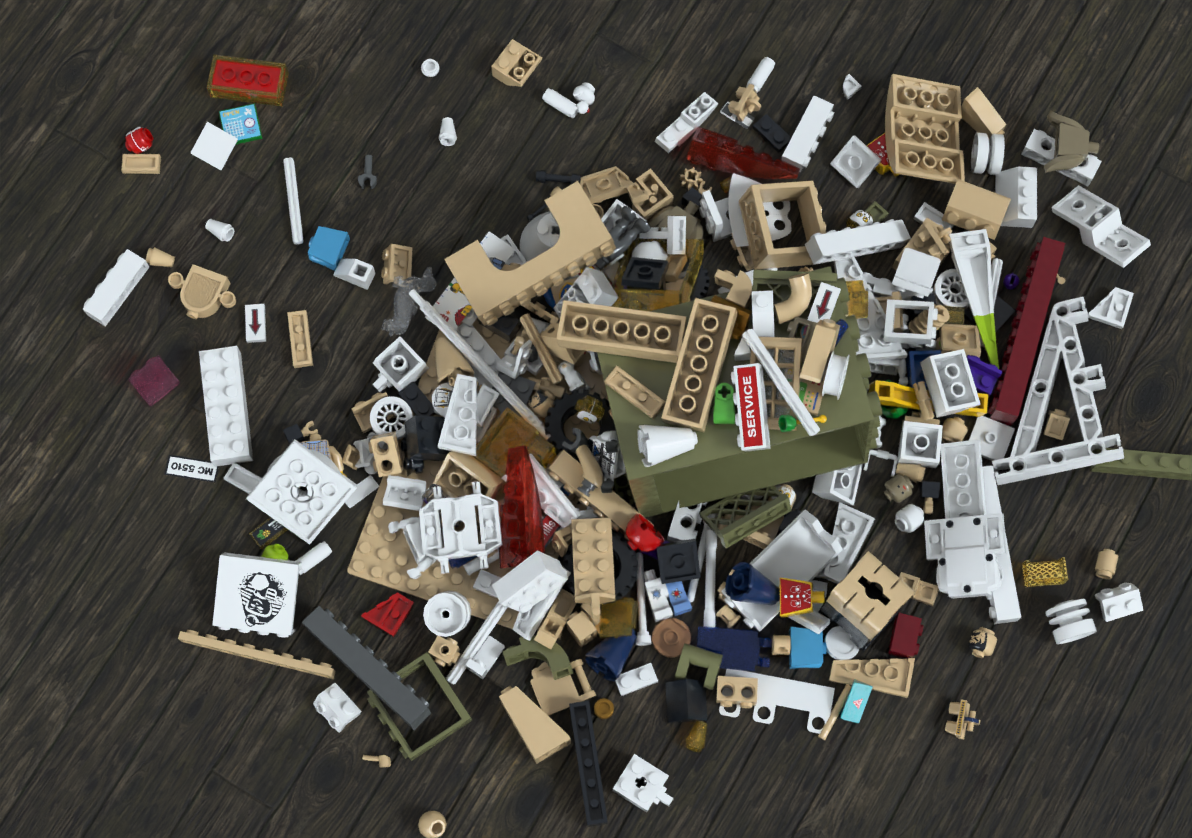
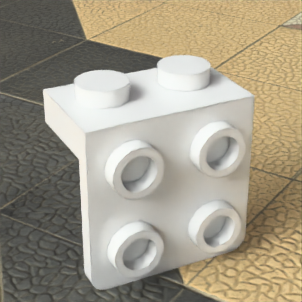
M905 248L892 284L899 291L905 292L907 289L913 291L912 295L919 298L928 297L940 265V259L911 248Z

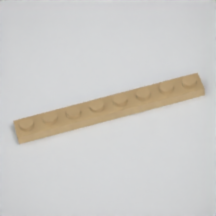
M193 630L180 631L178 639L183 643L334 679L336 671L331 668L332 665L320 662V665H317L307 658L296 660L293 659V655L282 653L281 656L274 654L275 651L263 648L262 651L256 650L255 646L250 644L239 646L236 645V641L225 639L224 642L217 640L218 637L206 634L205 637L198 636V632Z

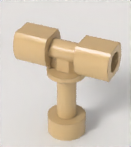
M551 355L556 366L565 361ZM548 373L541 380L530 376L528 378L536 382L533 392L549 390L554 394L555 399L559 400L566 393L564 387L552 382Z

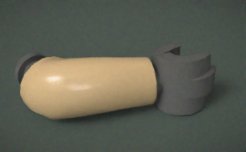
M573 427L572 432L577 437L576 441L571 445L564 441L562 445L570 452L577 454L583 468L582 477L584 478L581 483L583 484L582 487L577 489L589 497L590 491H594L596 487L600 489L604 476L599 463L588 448V438L580 429Z

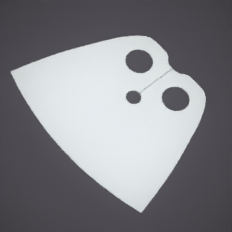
M733 173L728 198L731 230L736 247L749 246L739 199L751 185L761 183ZM782 201L784 207L781 210L776 209L773 206V202L763 203L764 210L769 212V216H766L772 241L783 238L791 232V221L787 215L790 211L789 201ZM776 220L783 221L785 224L784 230H777L774 222Z

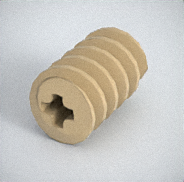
M934 304V308L938 309L937 320H933V327H936V330H938L949 320L950 316L944 306ZM923 310L913 321L909 322L908 327L912 334H927L928 310Z

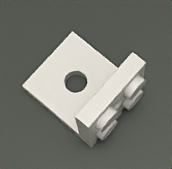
M710 190L703 192L699 211L702 218L705 217L706 229L709 234H712L713 242L732 236L730 220L726 217L729 213L728 198L714 202Z

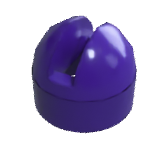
M1014 273L1006 275L1003 280L1004 286L1010 290L1015 289L1019 284V277ZM1011 278H1014L1013 285L1009 284Z

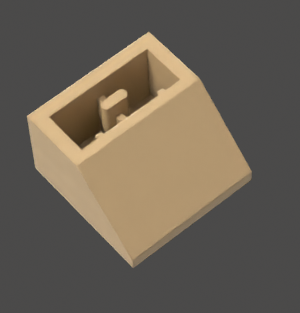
M512 39L491 66L492 76L508 86L522 87L541 62L542 57Z

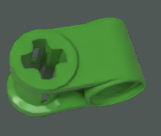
M720 383L715 388L714 424H735L734 390L728 383ZM723 391L728 393L726 398H722Z

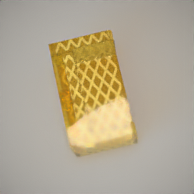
M1065 557L1060 558L1058 561L1030 563V560H1025L1022 563L1025 587L1057 585L1068 581Z

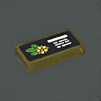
M270 517L249 534L262 550L288 529Z

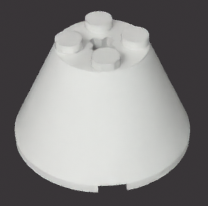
M550 211L536 216L527 224L522 232L520 253L527 262L552 248L559 239L560 228Z

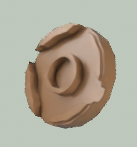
M677 618L661 620L652 632L654 648L665 657L675 658L681 656L684 644L690 645L691 643L689 627Z

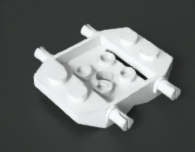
M472 482L473 494L457 498H442L441 487H433L434 499L419 510L423 554L440 562L441 574L449 573V559L473 556L479 557L480 569L489 568L487 556L502 546L498 501L481 493L480 482ZM475 505H478L482 544L478 543ZM440 510H441V515H442V525H443V536H444V546H445V548H443V538H442V527H441ZM459 521L464 522L465 528L460 532L455 531L454 525Z

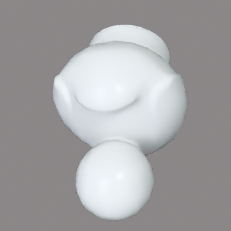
M589 83L577 86L573 92L574 98L578 101L576 105L577 112L580 114L588 113L590 111L588 106L595 100V88Z

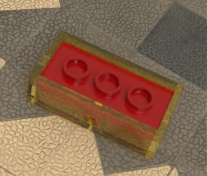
M213 55L207 90L212 98L283 106L289 72L285 63Z

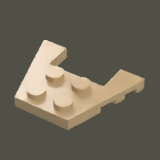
M616 166L583 176L580 180V185L591 204L619 197L625 193L629 194L633 204L649 199L647 191L641 190L636 182L630 181L629 177Z

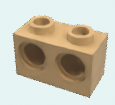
M396 431L373 436L368 445L370 453L374 454V471L378 472L379 477L402 473L404 466ZM379 442H386L388 449L380 448ZM389 460L392 463V467H385L383 461Z
M718 676L716 703H720L722 707H732V704L740 705L741 708L756 706L758 678ZM724 688H730L733 693L731 696L726 697L721 691ZM744 689H749L753 695L745 698L741 692Z

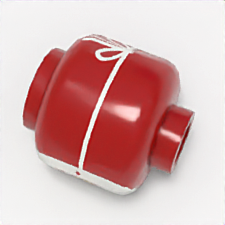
M137 127L126 134L125 146L128 151L141 154L151 148L153 136L147 128Z

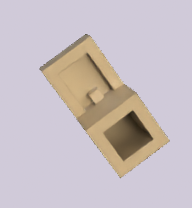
M718 269L714 276L715 284L730 290L726 300L748 309L752 301V283L748 275L740 270L738 276L735 277L728 270L721 271Z

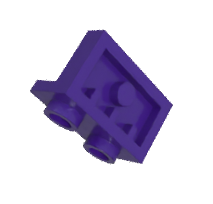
M967 355L966 358L976 391L988 394L989 397L1002 371L993 364L982 362L977 356Z

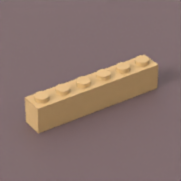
M562 450L546 469L549 472L548 475L557 482L559 480L563 483V488L568 493L576 494L581 504L586 507L589 505L594 509L593 513L598 518H611V528L616 532L620 531L625 535L623 538L629 541L626 536L627 523L636 513H640L613 490L612 493H602L601 487L600 489L596 487L594 491L589 492V497L580 492L577 488L583 485L581 484L584 480L582 477L583 468L576 459L565 450Z

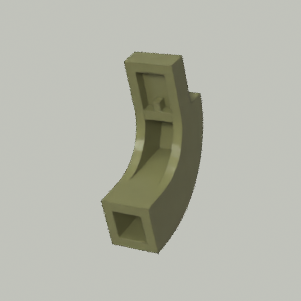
M533 635L530 641L520 637L521 645L510 646L505 651H502L507 666L526 659L536 658L548 664L554 680L573 674L570 661L563 648L555 642L552 649H549L534 640L536 635Z

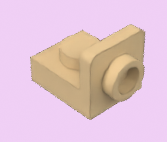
M1055 409V411L1049 410V418L1043 434L1063 440L1070 418L1066 415L1065 411Z
M571 525L556 531L552 539L553 549L563 557L567 552L568 545L572 543Z

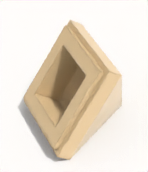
M348 444L342 463L357 470L355 464L360 459V452Z

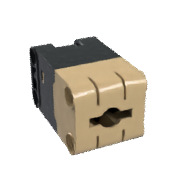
M869 551L831 591L824 606L819 610V613L829 618L831 623L835 621L851 635L850 640L863 652L915 593L905 582L899 581V577L885 565L881 566L882 562Z

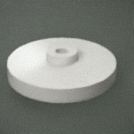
M840 626L830 629L824 639L827 653L836 660H851L858 653L859 647L850 640L852 636Z

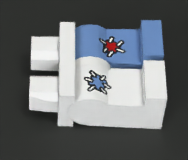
M654 569L644 572L645 591L655 623L672 618L673 614L675 617L692 610L682 581L662 584L661 579L656 577Z

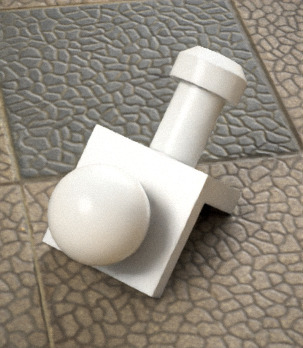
M373 432L369 433L367 439L354 442L355 447L360 452V459L355 466L357 468L364 467L368 474L377 473L373 468L374 454L370 453L368 445L370 439L377 435Z

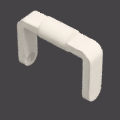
M870 450L869 458L870 455H874L879 458L894 460L891 477H894L898 457L889 454L887 451ZM865 463L864 470L867 471L868 463Z

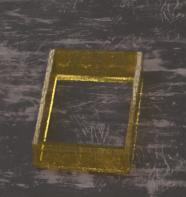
M636 238L633 240L623 254L624 256L621 259L611 285L619 297L611 307L653 311L688 302L703 260L704 239H686L685 254H667V256L686 255L687 258H691L680 290L623 289L624 286H622L621 279L632 257V252L638 244L657 241L667 253V239Z

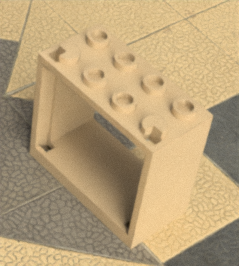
M813 181L751 185L739 199V206L755 270L813 265L805 246L773 248L763 206L764 202L797 200L807 242L813 234H826V224L822 218V207L818 202V191Z

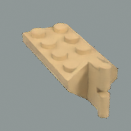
M611 518L571 519L575 603L591 605L592 623L598 625L600 622V604L615 601Z

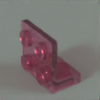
M159 355L150 358L143 368L134 371L128 379L150 407L180 384V381L168 369Z

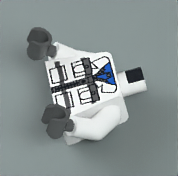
M605 431L599 436L592 435L588 440V445L593 448L592 454L604 473L601 492L612 493L614 478L625 474L626 469L617 432Z

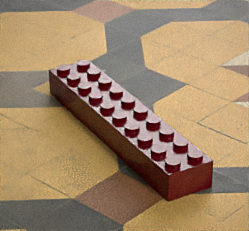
M1043 237L1040 243L1037 242L1035 249L1032 250L1030 256L1032 261L1026 270L1025 276L1027 278L1021 288L1020 293H1022V296L1016 306L1017 314L1016 317L1014 316L1011 324L1013 329L1006 342L1008 347L1002 357V368L999 369L1002 371V374L993 389L992 396L994 398L992 403L990 402L987 414H990V419L1010 427L1019 416L1066 244L1047 237Z

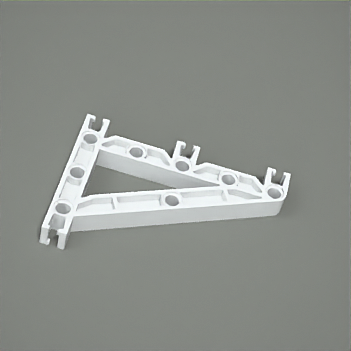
M1084 297L1058 302L1052 308L1011 456L992 461L997 485L1124 459L1119 434L1103 437L1093 395V391L1106 389L1101 364L1085 367V360L1075 325L1088 321ZM1081 308H1082V310H1083V311H1079V312H1073V313L1071 312V311H1075V310H1078V309H1081ZM1062 312L1066 313V315L1059 316L1058 314ZM1068 346H1074V347H1075V348L1072 349V350L1066 349ZM1061 359H1063L1083 441L1036 451ZM1096 376L1101 377V379L1088 380L1089 378ZM1076 380H1083V381H1084V382L1081 383V384L1075 383ZM1039 388L1045 389L1044 392H1037L1036 390ZM1086 414H1091V415H1093V416H1092L1091 418H1089V419H1086V418L1083 417V416L1086 415ZM1114 445L1121 446L1119 449L1106 450L1107 447ZM1094 449L1101 450L1099 454L1092 453ZM1060 457L1062 461L1054 462L1053 459ZM1016 466L1024 467L1020 471L1014 470ZM1010 469V472L998 474V470Z

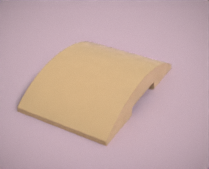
M896 74L891 75L885 113V140L889 163L894 173L956 184L958 179L965 182L964 156L959 144V121L962 119L960 86Z

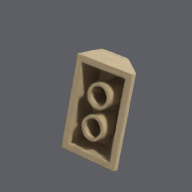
M958 179L942 221L969 231L986 229L988 238L995 240L1011 199Z
M451 451L447 454L433 484L440 486L442 491L450 497L457 498L473 494L472 482H480L481 493L494 499L499 493L504 480L472 455ZM475 505L476 516L478 515V505Z

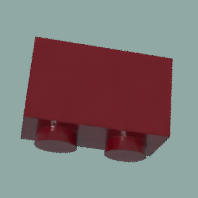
M903 613L896 615L887 654L905 659L913 658L914 655L918 654L920 644L917 643L918 636L922 635L924 625L921 624L922 618Z

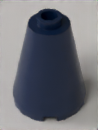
M738 563L733 567L735 571L732 576L728 575L725 585L726 594L734 601L775 605L780 600V588L749 563Z
M620 626L588 651L585 655L587 656L585 661L589 667L597 674L600 671L605 674L603 678L606 680L616 681L636 640L634 629L630 626Z

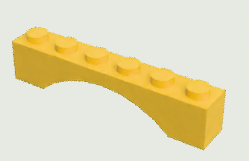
M878 380L869 384V393L876 391L881 405L920 410L919 404L916 403L918 400L914 388L894 382ZM977 393L980 405L955 414L981 417L987 414L988 394ZM930 400L932 410L935 412L932 400Z

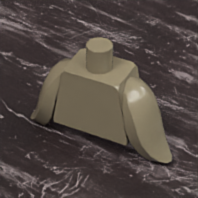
M1051 110L1049 111L1047 119L1057 130L1054 159L1044 165L1045 173L1073 169L1085 161L1088 153H1098L1099 143L1089 141L1090 132L1085 130L1079 122Z
M692 201L688 203L685 209L679 206L665 207L647 222L650 227H659L658 230L661 231V227H668V216H686V248L689 262H693V259L697 260V254L703 238L701 220L694 216L700 206Z

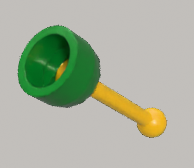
M781 415L778 420L779 428L782 432L792 431L797 424H801L792 415ZM820 415L813 419L815 422L825 423L827 417Z

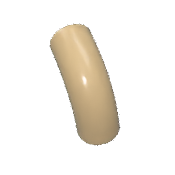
M802 273L789 278L791 296L788 300L773 305L778 324L789 322L795 319V317H799L808 307L812 297L809 273Z

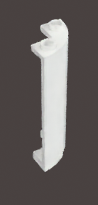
M804 510L750 564L780 588L779 578L811 582L843 549L837 539L823 529L818 519L807 510ZM725 588L721 591L726 597L724 599L726 604L731 608L735 607L745 618L743 620L745 624L751 629L755 627L759 632L780 612V600L775 605L739 602L730 599V596L726 594Z

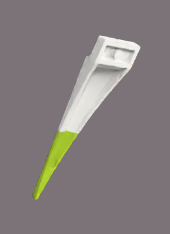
M982 229L949 234L951 238L949 242L952 252L951 257L990 363L999 369L993 308L991 252L987 231Z

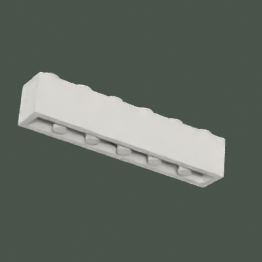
M891 219L885 223L875 222L869 226L863 224L853 229L847 227L837 232L836 230H831L826 234L816 233L810 237L805 247L813 265L902 248L910 241L911 237L903 220L894 221V219Z

